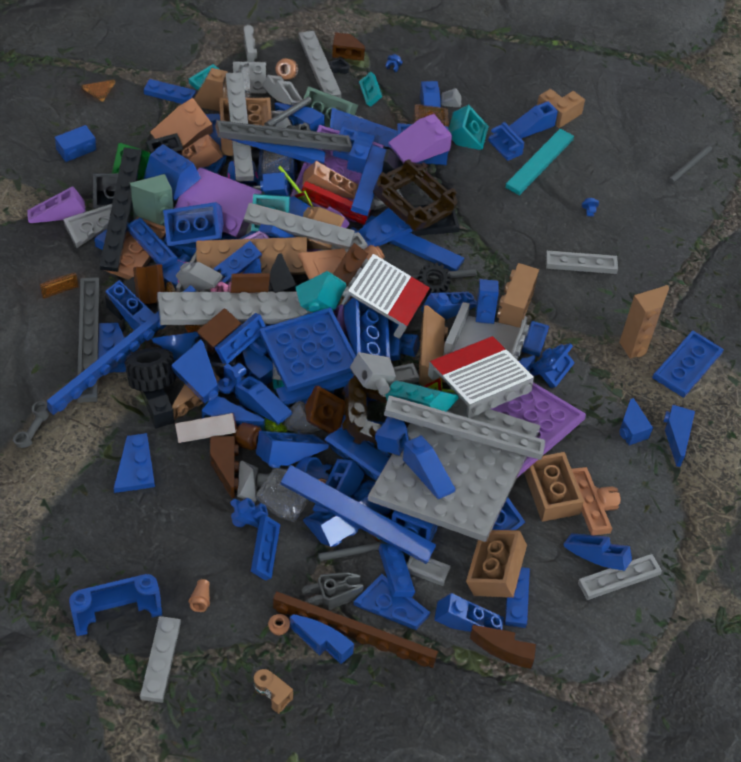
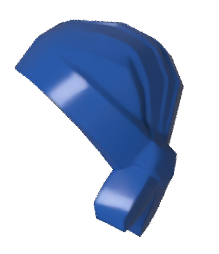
M309 456L300 460L296 468L317 480L321 478L327 480L330 474L326 473V470L331 469L332 465L322 464L318 458Z

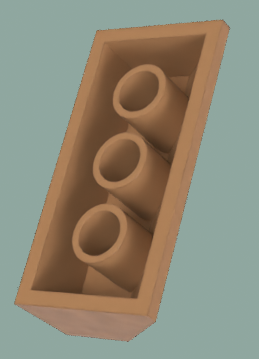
M668 285L634 295L619 342L630 359L641 357L647 353L669 290Z
M424 305L421 325L418 384L422 386L434 381L428 376L429 361L443 356L446 342L444 338H447L448 327H445V319L426 305Z

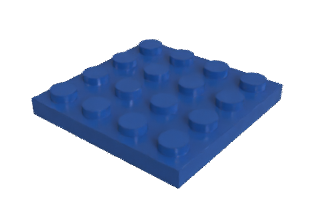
M331 307L259 329L260 336L287 392L353 372L350 366L356 355Z

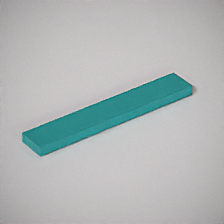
M559 129L506 183L505 188L520 195L573 141L574 136Z

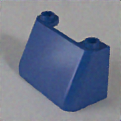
M144 574L75 591L70 596L69 603L76 635L88 634V625L91 622H96L94 612L137 602L138 610L142 611L145 609L149 611L152 618L162 616L160 590L156 578L152 575Z

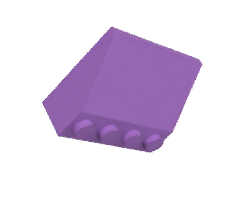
M199 167L197 171L201 179L179 197L175 208L217 202L222 206L224 222L222 232L238 239L243 237L250 224L244 222L248 204L253 203V194H262L263 192Z

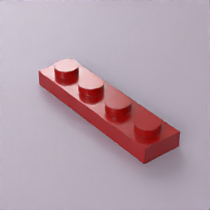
M305 181L301 192L306 191L311 202L324 208L330 206L342 213L343 216L365 225L368 216L350 211L353 201Z

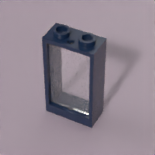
M260 149L259 184L263 180V174L281 173L278 169L279 166L296 183V159Z

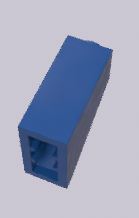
M200 340L171 366L173 372L205 404L207 401H212L217 397L219 387L204 343Z

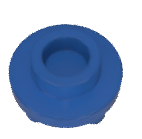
M395 54L389 55L386 68L389 69L391 65H395L393 70L397 72L398 66H401L403 63L401 57Z
M587 198L582 202V208L586 209L587 216H594L596 207L599 206V201L595 200V198Z

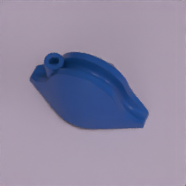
M198 332L151 339L153 343L171 351L176 361L196 344V340L200 336Z

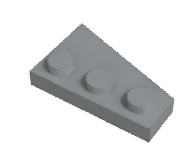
M112 204L63 219L64 225L76 248L107 229Z

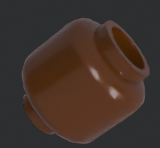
M245 422L237 427V433H233L235 444H239V447L248 450L257 449L259 431H262L261 428Z

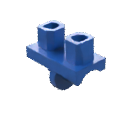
M237 363L233 367L226 364L224 366V378L218 382L219 391L224 394H229L233 391L238 399L235 385L245 379L243 376L247 373V369L241 363Z
M246 498L243 501L233 499L230 501L235 510L231 518L236 527H243L245 524H249L258 528L260 517L268 515L266 505L260 503L255 506L252 499Z

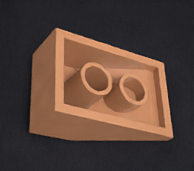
M191 98L178 106L150 133L154 139L177 133L185 149L206 134H212L213 126L199 105Z

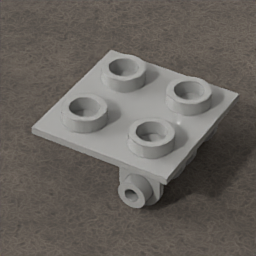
M233 62V73H243L245 93L266 94V89L263 87L266 79V62Z

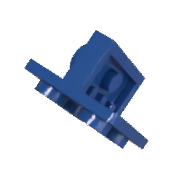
M561 344L556 348L546 349L542 353L541 359L532 365L533 369L529 373L532 376L540 374L550 388L556 387L575 363L567 354L573 347L572 344Z

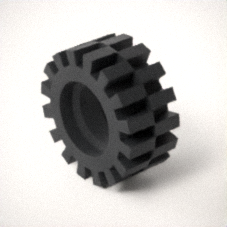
M429 263L428 266L424 265L423 269L421 268L417 280L430 287L426 297L430 293H446L448 290L451 275L450 273L447 274L449 270L447 268L444 270L442 264L438 267V263H435L434 266L432 263ZM430 275L437 276L440 279V284L438 286L430 285L427 282V277Z

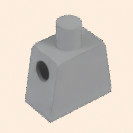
M358 352L350 366L363 387L378 390L381 395L387 394L390 391V386L396 378L389 357Z

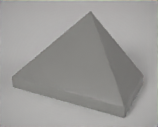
M241 461L239 465L237 497L242 499L249 498L255 503L258 467Z

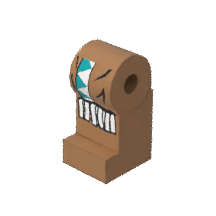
M261 669L255 673L254 688L256 692L266 695L272 701V709L279 714L293 699V689L267 669Z

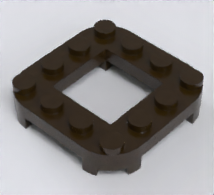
M408 159L405 160L403 166L387 174L382 172L377 179L373 193L400 219L408 224L412 230L419 231L433 225L453 212L457 204L455 196L457 192L454 188L447 190L426 171L427 164L422 162L420 165ZM413 181L435 202L424 208L421 206L414 208L396 190Z
M354 375L342 391V395L345 396V420L342 423L343 430L347 429L349 434L355 438L353 442L359 445L363 440L377 444L375 434L382 425L367 420L366 397L387 403L385 394L381 395L378 390L363 387ZM404 421L406 428H408L410 423Z

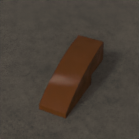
M477 625L472 626L470 639L479 647L505 662L528 669L532 668L536 644L516 641L515 632Z

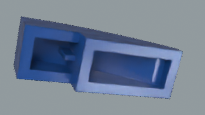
M571 533L564 542V547L572 553L607 568L625 571L632 561L630 546L611 544L610 537Z
M292 615L290 617V628L318 655H321L326 650L334 659L342 664L353 654L354 643L332 627L303 616Z

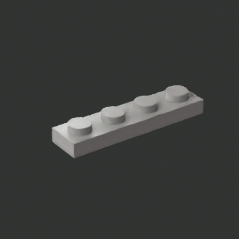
M546 251V269L617 274L618 272L617 256Z
M653 554L631 561L625 571L609 568L580 578L578 585L585 598L590 600L656 577L661 574L662 570Z
M159 616L141 690V700L163 703L181 619Z

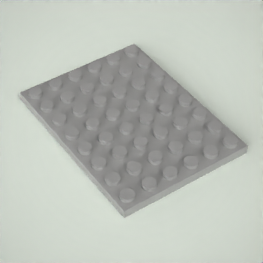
M458 399L447 412L466 417L468 405L463 400ZM492 409L470 417L473 420L537 437L540 431V425ZM410 423L407 428L409 441L422 435L433 447L456 489L455 492L438 500L403 461V450L400 455H391L370 491L368 501L486 542L527 456Z

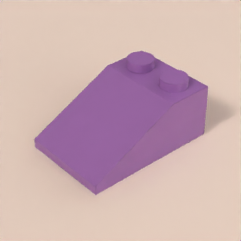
M432 114L416 121L392 139L388 145L403 164L408 159H411V162L417 163L449 151L452 135L436 115Z

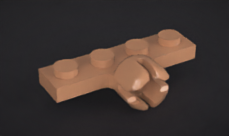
M587 467L572 469L584 500L581 511L591 536L610 534L612 526L605 511H613L619 508L620 494L618 489L613 486L597 488L592 481Z

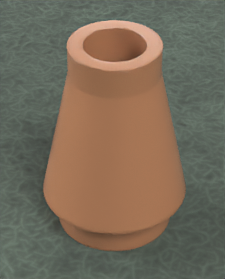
M205 579L197 581V585L189 599L190 608L195 612H204L210 606V583Z

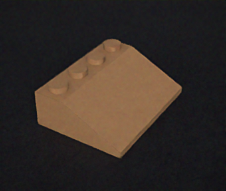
M220 98V121L230 122L228 98ZM246 98L248 124L265 126V122L272 119L270 98ZM221 138L222 155H233L232 140Z

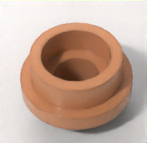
M276 614L269 619V630L275 635H283L289 630L290 621L285 615ZM282 622L283 624L278 626L275 623Z

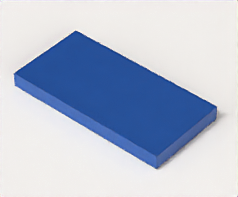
M692 330L659 367L652 378L684 398L720 357L724 349Z

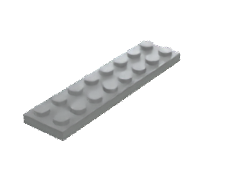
M157 292L160 325H205L224 308L241 324L255 313L261 315L265 324H277L313 313L300 306L297 292Z

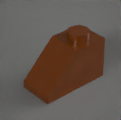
M335 32L332 57L364 61L365 46L351 34Z

